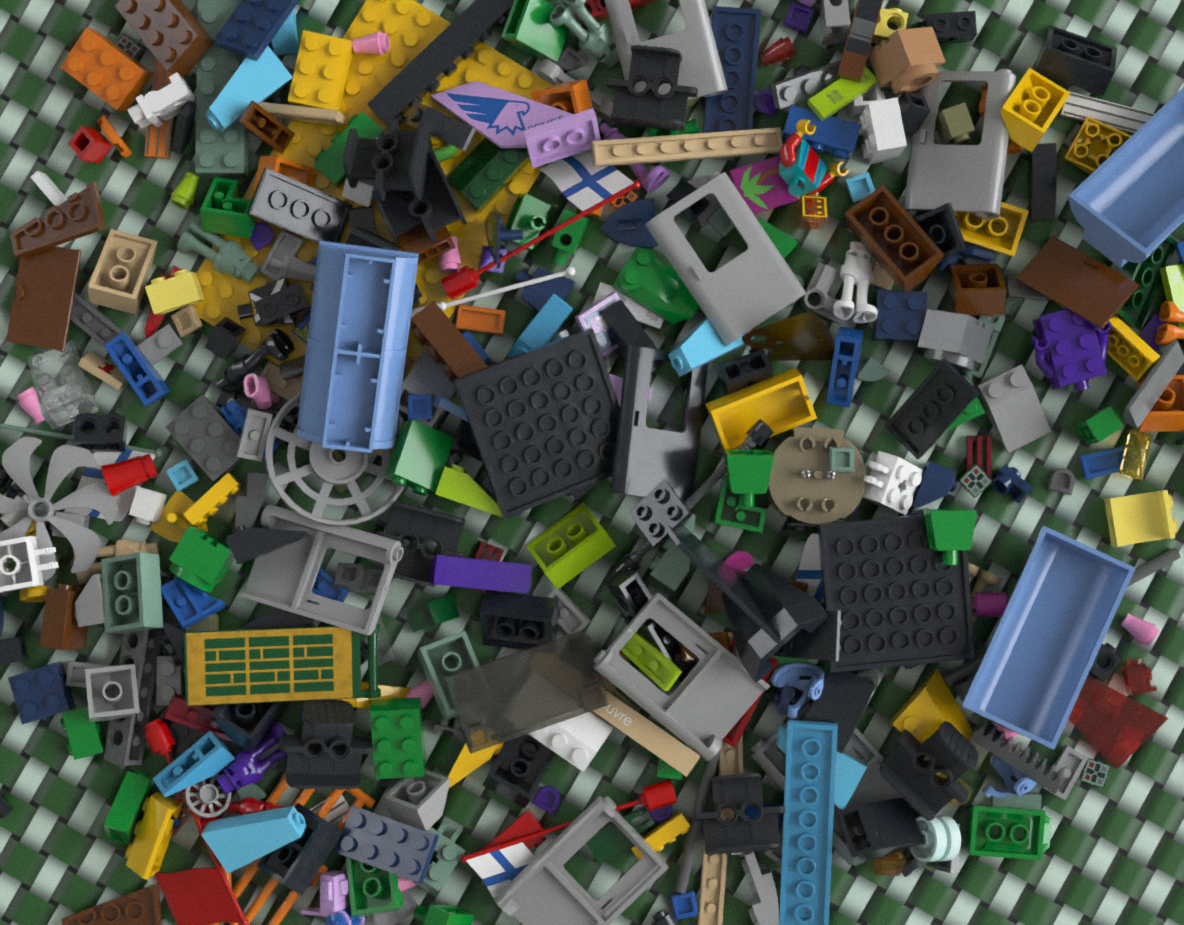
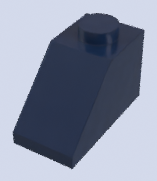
M926 462L921 482L917 486L910 508H920L947 496L949 492H953L958 482V479L955 478L957 472L932 462Z

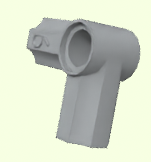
M818 263L806 288L807 294L800 299L801 306L808 312L812 311L842 325L844 320L839 319L833 314V305L838 300L827 295L838 271L826 264ZM809 294L817 296V306H811L808 303L807 298Z

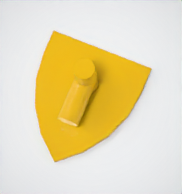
M176 490L164 506L159 523L153 522L150 529L169 541L179 543L188 526H193L183 514L195 502L183 492H177ZM206 523L202 526H198L201 529L208 532Z

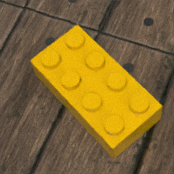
M1114 316L1109 320L1111 328L1108 331L1107 354L1138 381L1147 374L1160 356L1123 321Z
M227 473L183 515L193 526L204 525L208 521L206 518L209 515L213 516L217 513L220 505H225L230 500L229 497L231 495H236L241 490L242 484L232 474Z
M680 810L642 838L656 852H659L667 842L669 844L677 839V835L680 833L683 835L688 832L690 824ZM633 845L631 849L638 860H640L643 854Z

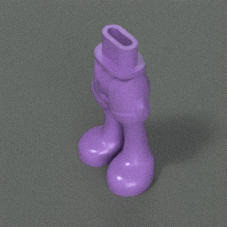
M606 123L599 127V131L604 135L603 140L627 138L619 134V130L616 127L611 129ZM643 163L628 164L641 182L642 187L650 193L659 189L671 175L667 169L660 165L649 170Z

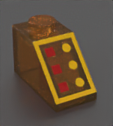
M819 193L802 196L799 201L798 228L822 230L827 223L826 197H820Z

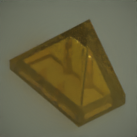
M1133 427L1130 428L1119 474L1142 481L1153 435L1139 432L1138 429Z

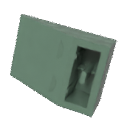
M691 514L682 523L692 533H694L696 517L694 514ZM669 537L662 547L666 551L661 558L656 556L648 568L652 570L650 572L651 576L675 591L689 572L690 558Z

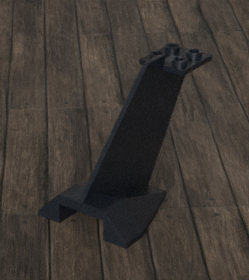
M663 479L629 512L654 548L670 536L675 544L724 591L721 596L741 664L754 682L757 683L775 667L769 658L803 628L812 633L829 617L814 597L758 563H755L740 577L682 524L691 515V512L667 480Z

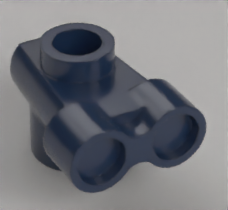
M1006 464L995 474V478L992 480V485L1000 494L1009 492L1018 504L1033 490V487L1021 478V474L1016 468L1008 467Z
M784 686L781 690L775 689L772 703L776 704L777 712L781 715H787L788 706L795 705L799 701L800 693H796L791 686Z

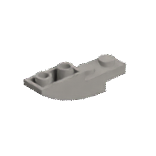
M754 852L743 853L745 858L741 860L745 874L750 873L753 882L749 883L754 897L759 896L758 899L750 901L752 908L748 909L751 920L753 924L758 922V925H778V897L770 869L760 871Z

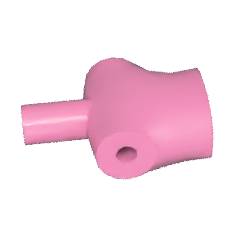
M252 373L244 378L245 394L255 401L259 409H267L272 404L276 405L279 403L280 397L271 392L266 376H258Z

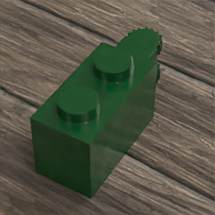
M641 806L629 814L627 812L624 814L618 812L638 833L655 824L653 819H648L635 827L631 821L643 815L647 811L646 807L643 808ZM613 822L605 824L586 842L599 865L634 845Z

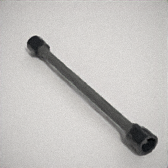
M759 419L746 432L748 436L744 439L745 441L740 445V448L738 447L737 449L754 448L757 444L761 446L774 431L762 419ZM725 461L685 501L684 504L688 510L727 473ZM646 540L642 547L640 546V549H637L631 555L626 553L614 566L616 572H619L622 568L637 571L641 567L639 563L642 561L643 556L651 550V547L653 548L649 540Z

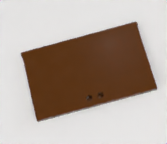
M1055 236L1044 245L1019 275L1016 276V280L1101 329L1104 328L1139 287V284Z
M54 246L20 258L6 338L7 342L65 352L82 250Z

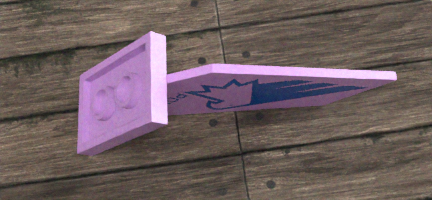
M478 81L431 95L432 100L469 126L475 128L477 132L498 147L527 148L532 168L590 150L592 141L601 140L593 108L572 114Z

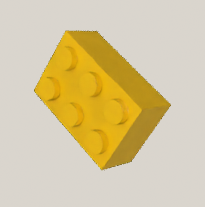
M303 30L288 96L290 105L338 110L340 112L353 54L351 40Z

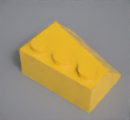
M937 668L889 721L900 733L904 729L908 730L920 743H923L936 732L944 721L952 723L970 743L973 741L970 738L974 732Z

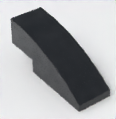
M1056 143L1037 144L1032 153L1028 151L1029 172L1027 173L1030 221L1054 220L1057 192Z

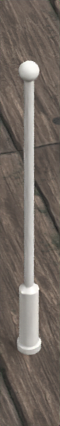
M568 267L562 272L445 303L441 301L436 304L442 311H445L447 307L565 275L573 276L575 269ZM426 306L412 309L411 318Z

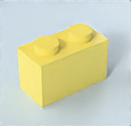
M184 269L173 273L174 277L165 279V277H159L151 280V285L145 286L154 315H162L205 301L197 274Z

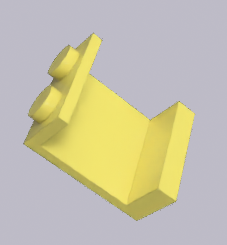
M1168 490L1104 499L1112 547L1175 538L1177 523L1172 518L1173 499L1170 494L1168 495Z

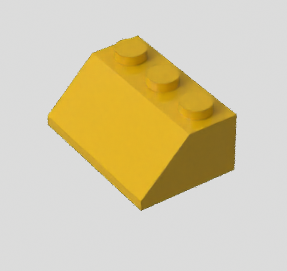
M1029 68L1000 110L1010 139L1032 153L1067 100L1070 92Z
M1001 202L1000 217L995 219L980 218L974 212H954L965 242L1014 257L1029 211Z
M157 792L151 797L146 798L142 807V811L145 812L143 819L137 822L134 829V834H136L134 844L130 843L125 857H128L126 866L146 880L160 870L174 828H172L174 820L171 818L175 817L177 820L183 804L182 801H176L174 798L165 797Z

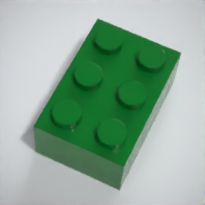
M421 697L372 699L370 722L375 779L424 777L426 760Z

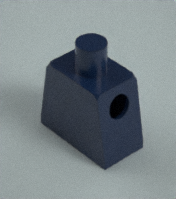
M538 267L532 276L521 269L514 282L521 283L554 273ZM562 276L524 287L525 290L521 298L539 313L553 294H556L565 302L575 286V281Z

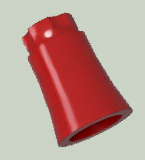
M150 454L101 466L105 482L113 497L138 484L149 481V478L158 476L156 466Z

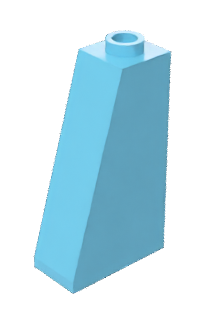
M267 46L258 61L249 58L244 59L207 110L206 115L208 117L206 119L213 129H218L222 133L241 118L251 101L259 105L293 78L269 46Z
M705 316L668 356L673 368L680 377L745 344L741 336L726 347Z
M787 723L785 726L781 725L775 735V738L778 739L776 742L777 746L785 754L787 747ZM837 751L834 803L838 808L844 810L867 766L851 755Z
M294 806L213 820L208 822L201 835L229 874L300 838L307 825L303 815L298 813Z

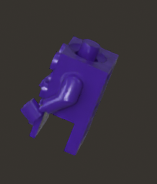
M1068 309L1040 316L1032 321L1037 338L1035 336L1031 338L1032 343L1035 345L1036 365L1049 378L1052 390L1072 384L1075 392L1088 389L1089 384L1087 380L1107 374L1104 362L1107 357L1108 331L1111 328L1110 321L1101 329Z

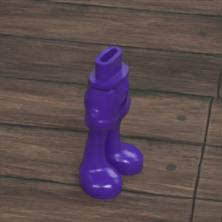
M278 721L271 725L269 735L255 747L252 753L246 750L239 752L232 763L223 769L225 773L216 778L226 794L234 789L240 790L241 787L257 783L263 779V773L278 761L287 758L288 752L281 751L279 747L259 762L257 761L262 754L279 743L281 735H287Z

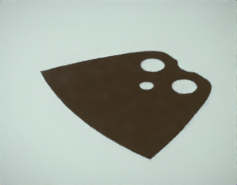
M812 311L776 321L742 336L744 344L751 347L749 354L761 349H772L773 353L767 355L768 360H833V338L826 325ZM755 335H763L766 337V340L754 342L751 338ZM776 341H783L784 343H783V344H776L775 342H776Z

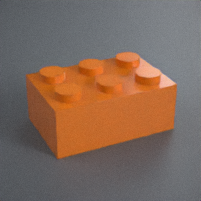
M87 27L60 66V68L117 111L124 112L128 111L153 75L152 71L99 31Z

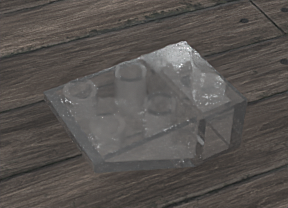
M73 340L66 342L65 352L48 349L27 358L42 416L53 429L75 421V415L98 412L95 396L86 372L78 365L81 359Z

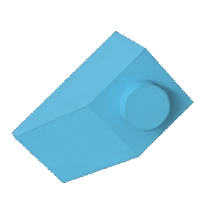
M295 8L272 39L273 50L276 56L298 54Z

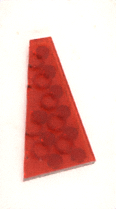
M1087 676L1068 721L1114 768L1118 769L1169 718Z

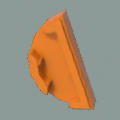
M105 115L98 118L97 122L100 124V128L111 143L116 146L120 154L125 158L133 154Z

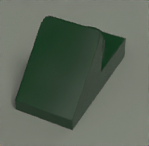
M453 594L406 609L413 632L460 617Z

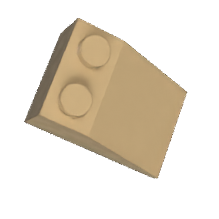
M110 229L88 285L89 302L136 315L145 292L158 241Z

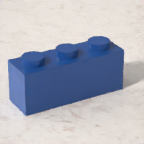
M791 105L782 139L787 140L793 132H797L796 125L799 120H810L809 124L815 125L816 130L811 135L804 134L803 137L815 152L822 153L827 151L833 153L832 155L839 159L852 157L861 128L860 124L832 116L821 121L814 111Z

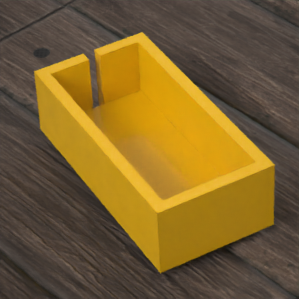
M796 368L705 404L723 450L740 448V445L744 443V439L748 436L746 432L759 419H762L774 431L770 437L817 419L812 402L807 396L808 391L803 377Z

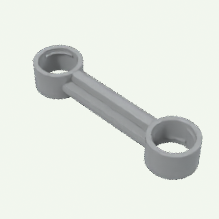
M544 59L536 70V73L552 85L574 81L573 78L565 74L557 64L549 59ZM589 90L592 107L596 114L607 123L615 125L616 123H613L610 119L613 102L608 99H602Z

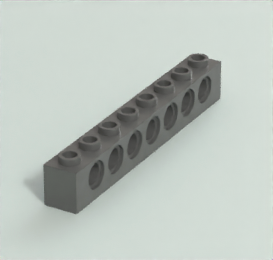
M160 570L161 586L171 581L172 572ZM162 597V615L164 623L167 603ZM161 628L123 634L118 666L135 664L140 713L109 721L103 759L105 761L121 765H142L146 742L143 726L149 723L157 672V656L160 653L162 640L158 633L162 631Z

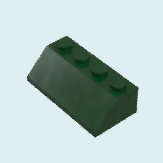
M485 137L447 177V181L454 190L481 213L530 161L527 148H500Z
M1170 235L1144 262L1133 263L1128 261L1121 268L1112 262L1110 268L1139 284L1135 292L1114 315L1130 327L1138 330L1142 327L1162 280L1160 268L1168 266L1175 251L1174 244L1178 243Z

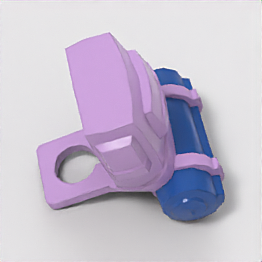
M342 870L328 871L321 874L320 907H309L301 910V914L327 917L326 925H362L367 920L366 916H351L347 871Z

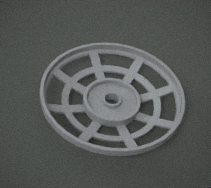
M301 392L296 394L277 413L270 426L266 440L265 459L271 483L280 498L300 516L328 526L357 525L382 514L396 501L404 487L397 485L390 497L373 511L370 510L365 500L379 488L384 478L392 480L384 476L390 458L389 448L381 449L382 464L378 466L368 462L367 452L323 448L322 443L312 442L296 436L297 427L293 433L279 428L286 415L300 403ZM399 412L396 435L399 434L402 422H404ZM275 437L289 443L287 461L290 472L280 476H276L272 457ZM296 446L309 451L310 464L298 469L296 468L294 458ZM335 450L343 451L345 460L342 462L334 461L332 452ZM363 471L376 475L377 478L372 485L361 493L355 480L361 476ZM315 473L319 479L324 481L320 493L318 494L310 489L301 478ZM295 481L297 486L306 495L316 500L312 513L305 511L294 503L281 486ZM333 485H346L352 497L334 499L329 498V494ZM356 503L362 516L344 520L321 517L326 504L330 506H346Z

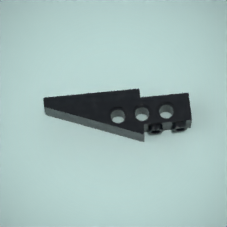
M622 568L605 582L625 615L624 622L627 625L652 597L637 571ZM649 618L641 625L638 631L682 671L674 683L677 687L694 668L696 663L681 642L657 622Z

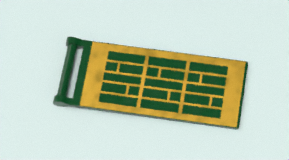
M377 623L373 633L367 635L368 689L362 690L360 633L338 626L184 632L186 705L380 698L381 689L378 688L377 633L380 632V624Z

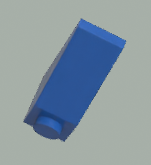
M846 327L839 328L836 335L826 403L844 407L851 406L862 348L863 330Z
M122 332L103 345L145 406L153 405L172 392L159 372L125 332Z

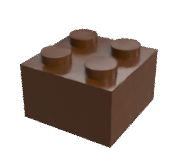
M998 264L950 265L948 293L954 313L970 316L1004 315L1007 289Z

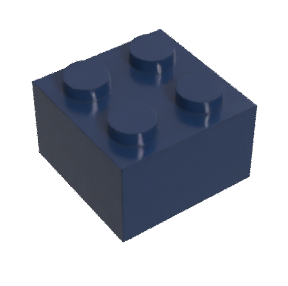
M878 289L874 294V306L878 310L877 319L873 321L872 341L919 343L926 316L927 292L909 291L905 294L901 290Z
M62 661L8 678L22 725L76 708L70 686H66L67 676Z

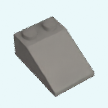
M1022 364L975 388L980 393L977 397L1007 454L1051 432L1033 384Z

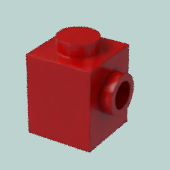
M83 125L68 142V145L76 152L77 157L86 163L90 161L100 164L113 147L99 130Z

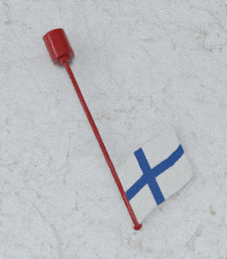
M591 149L556 160L541 168L539 171L553 180L567 200L582 212L500 257L499 263L635 188L639 189L640 182L637 180L631 181L618 171L615 166L593 167ZM493 261L477 271L474 267L469 268L466 265L442 278L443 288L450 299L455 300L478 287L479 275L496 266V263Z
M670 779L643 787V793L639 794L640 799L619 805L615 809L620 811L642 804L643 808L648 807V810L652 811L677 803L672 782ZM573 821L472 854H462L460 860L463 863L468 862L483 879L494 898L536 858L524 844L525 841L565 829Z

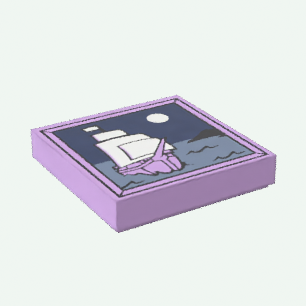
M616 292L610 293L575 316L581 330L593 328L603 357L618 348L601 314L602 310L620 300Z

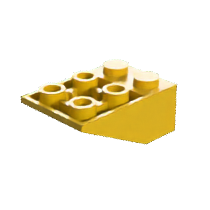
M1087 116L1064 159L1091 175L1131 135Z

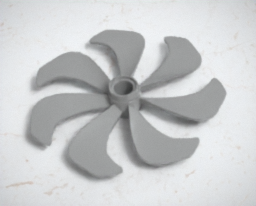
M22 437L5 450L2 456V465L13 481L32 498V501L28 504L0 494V514L28 511L29 514L12 527L0 532V541L24 537L32 522L36 521L37 548L53 547L45 526V522L49 521L69 540L75 551V560L71 573L86 571L90 569L100 551L101 541L99 536L82 525L55 517L54 513L56 510L68 508H91L99 511L107 524L111 525L118 513L117 503L108 487L98 482L88 484L76 490L55 504L50 501L62 480L71 471L83 466L97 467L96 460L90 450L72 445H62L53 452L48 468L44 498H39L30 473V456L42 441L34 437ZM45 504L47 507L46 514L38 517L36 514L37 506ZM55 553L39 556L40 565L47 562H56ZM56 568L43 570V581L50 579L54 575Z

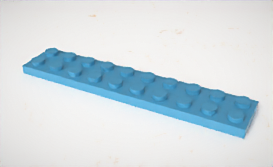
M788 720L785 813L783 819L779 925H829L838 723Z

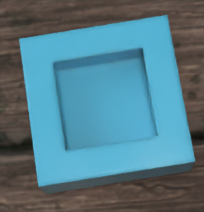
M869 172L845 180L853 204L863 200L875 191Z
M185 459L166 470L177 492L200 481L189 459Z

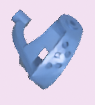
M792 662L782 665L773 672L771 678L773 686L779 688L793 686L804 692L795 705L788 706V717L797 718V712L804 707L809 698L817 700L820 697L823 689L824 671L820 666L813 663ZM799 676H811V679L800 680Z
M993 754L990 758V764L1002 777L1007 789L996 790L988 784L982 792L988 798L991 795L997 798L1010 795L1022 796L1028 791L1030 792L1038 783ZM1015 776L1019 781L1015 783L1011 777Z

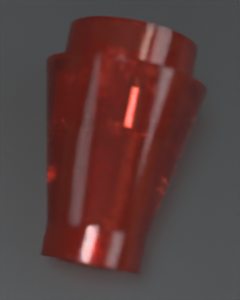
M781 37L759 55L765 67L771 64L792 59V56L797 53L789 37L784 39Z

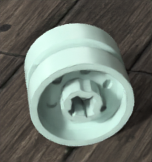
M935 816L932 821H927L923 817L916 818L924 843L911 847L912 855L920 862L953 860L959 853L961 846V834L956 822L949 816Z

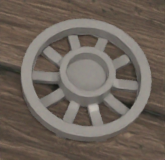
M220 774L212 776L210 784H206L205 780L201 781L202 788L197 784L192 785V787L198 790V793H189L191 786L185 789L184 795L188 809L198 817L214 818L228 808L231 801V792L219 794L218 790L222 787L220 785L218 787L213 785L215 779ZM190 797H198V800L191 803ZM226 798L225 805H222L217 799ZM201 802L202 806L199 811L194 806ZM213 803L220 808L219 811L214 812ZM206 805L209 807L210 814L203 813Z

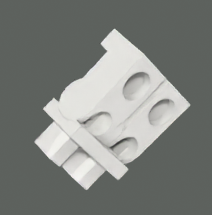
M178 73L169 77L171 84L159 91H150L145 97L142 94L136 97L138 104L128 109L134 123H138L142 129L150 124H154L158 128L163 125L162 120L166 121L177 116L187 102L191 101L196 104V97L190 86Z

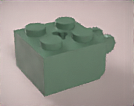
M445 818L437 831L432 827L427 831L439 836L432 855L434 862L429 864L422 884L412 881L434 897L459 862L461 855L465 853L463 848L454 843L462 832V828L459 826L455 828L450 839L442 835L443 831L449 826L450 820Z

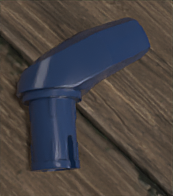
M965 242L966 250L938 263L935 267L947 275L950 265H955L959 259L972 258L990 262L993 259L994 251Z

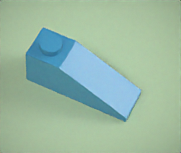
M553 294L507 353V356L512 358L548 344L573 308L556 294Z
M210 730L156 775L153 781L162 794L168 797L216 775L235 758L226 745Z

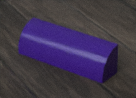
M436 555L432 561L429 581L434 585L529 594L532 565Z

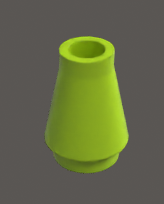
M186 172L184 178L171 194V203L179 208L188 210L194 204L197 184L200 178L191 172Z

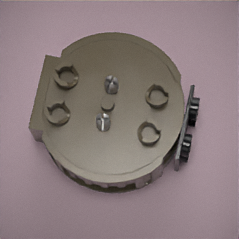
M794 427L790 430V437L783 440L773 450L774 461L766 495L773 508L781 516H786L798 522L786 524V526H792V531L806 532L809 531V527H815L816 532H818V524L846 518L861 501L866 487V482L863 481L866 475L865 464L858 449L848 439H843L844 429ZM828 447H837L839 449L840 447H854V472L828 471Z

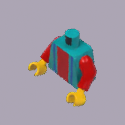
M806 119L797 122V132H793L780 148L779 174L789 186L788 191L792 196L813 195L820 192L833 182V177L845 176L849 169L839 171L840 165L844 163L842 161L833 162L830 165V171L827 172V166L803 137L804 134L811 135L816 130V126L809 124L810 120Z

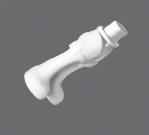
M851 242L850 249L846 252V259L840 270V278L844 281L841 300L834 303L833 314L841 320H848L853 316V322L868 323L877 319L878 310L875 306L867 303L868 287L874 280V273L870 260L871 254L860 242ZM854 284L857 286L855 309L852 301Z

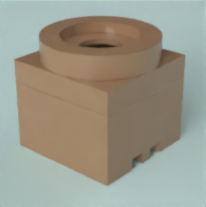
M933 27L897 30L889 36V40H883L881 42L882 45L875 46L868 53L880 88L891 87L896 95H901L903 91L913 92L931 84L939 77L937 68L946 62Z

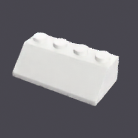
M535 671L503 714V717L582 772L585 771L614 728L613 725Z

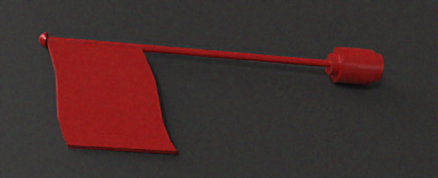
M159 718L144 725L145 732L143 734L152 753H158L159 757L165 755L170 765L173 761L169 752L173 751L172 746L176 743L167 724L163 723L162 719ZM183 789V790H181V792H182L183 797H184V799H185V795H184L185 789ZM190 810L200 833H202L204 828L199 817ZM205 840L204 842L216 868H192L174 873L157 872L154 874L177 925L249 924V920L245 919L219 860Z

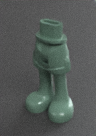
M564 0V2L583 21L588 28L587 31L575 21L565 5H557L550 14L549 19L554 26L565 25L579 39V47L584 53L590 54L599 63H604L608 68H611L620 59L616 43L607 25L603 22L598 23L584 6L586 0Z
M198 214L190 222L188 229L209 241L219 249V252L201 243L187 231L181 235L177 244V250L182 254L195 251L214 263V269L221 274L226 273L236 277L238 280L244 279L251 283L258 274L260 267L253 263V259L242 250L241 245L236 241L230 240L228 242L213 232L203 231L201 214Z

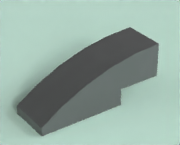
M248 472L247 496H237L235 528L245 525L246 528L256 527L269 492L270 477L268 473Z

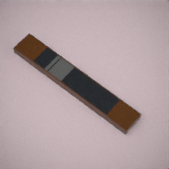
M883 0L857 1L836 76L860 83Z

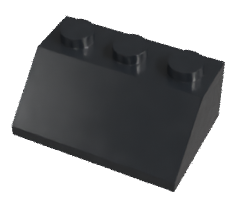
M1049 25L1036 61L1035 71L1046 78L1062 81L1065 85L1077 86L1091 94L1104 95L1115 72L1117 48Z
M486 590L480 608L483 645L554 653L559 617L558 599Z
M290 701L219 704L210 717L231 741L252 753Z
M297 803L295 809L303 815L307 825L300 838L262 856L257 866L283 885L303 896L338 842L343 831Z

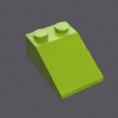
M454 464L451 465V468L444 467L435 493L436 495L502 517L497 502L470 475L466 474V468Z

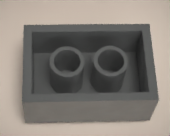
M204 395L198 397L165 427L213 482H218L246 459L236 456L240 436L225 421L224 415Z

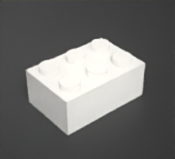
M898 97L869 102L859 117V121L856 122L861 125L859 135L863 136L864 144H861L863 159L867 158L868 165L896 160L907 146Z

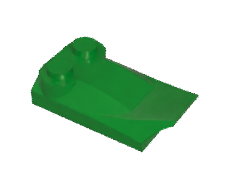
M636 248L612 286L613 289L671 325L682 320L692 319L699 308L698 303L677 272L655 258L653 252L647 248Z
M971 804L966 829L967 853L976 856L1042 860V854L1050 848L1052 819L1046 815L1044 810Z
M346 857L352 917L372 916L401 909L403 894L398 888L396 874Z

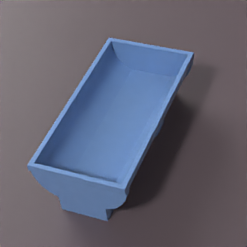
M1184 87L1068 196L1073 215L1085 229L1083 240L1120 268L1128 261L1133 263L1144 262L1184 222Z
M319 240L296 436L312 442L322 443L323 448L372 453L373 449L394 447L419 253Z
M1042 526L961 707L1054 750L1136 568L1046 526Z

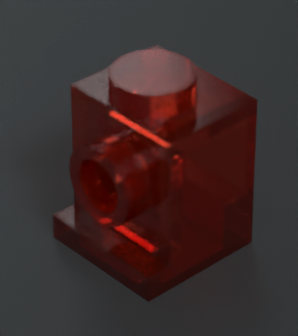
M1142 658L1127 660V665L1120 666L1128 695L1135 696L1157 691L1156 686L1150 684L1152 680L1150 667L1142 662Z

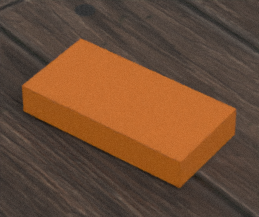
M458 304L455 327L460 330L503 335L506 311Z

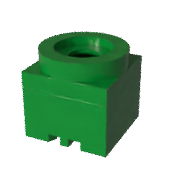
M188 526L169 559L172 563L168 569L184 581L211 593L215 585L222 582L235 558L228 543L221 542V539L211 536L209 532L198 526Z

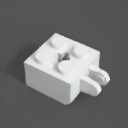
M878 451L875 461H870L869 467H871L869 476L865 475L863 479L866 482V487L862 498L884 509L907 515L924 470L898 456Z
M36 536L0 541V593L44 585L42 571L58 568L59 566L58 562L54 561L40 565L39 556L51 555L56 552V548L38 549ZM11 559L16 562L15 570L8 568V563H12Z

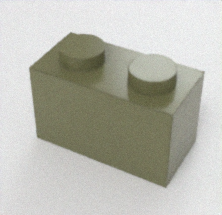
M965 102L944 109L937 116L936 127L943 145H963L966 140L970 139L969 136L975 130Z

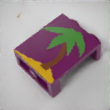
M780 155L730 170L728 173V177L753 214L786 204L791 206L797 204L800 200L799 196H792L789 193V186L779 174Z

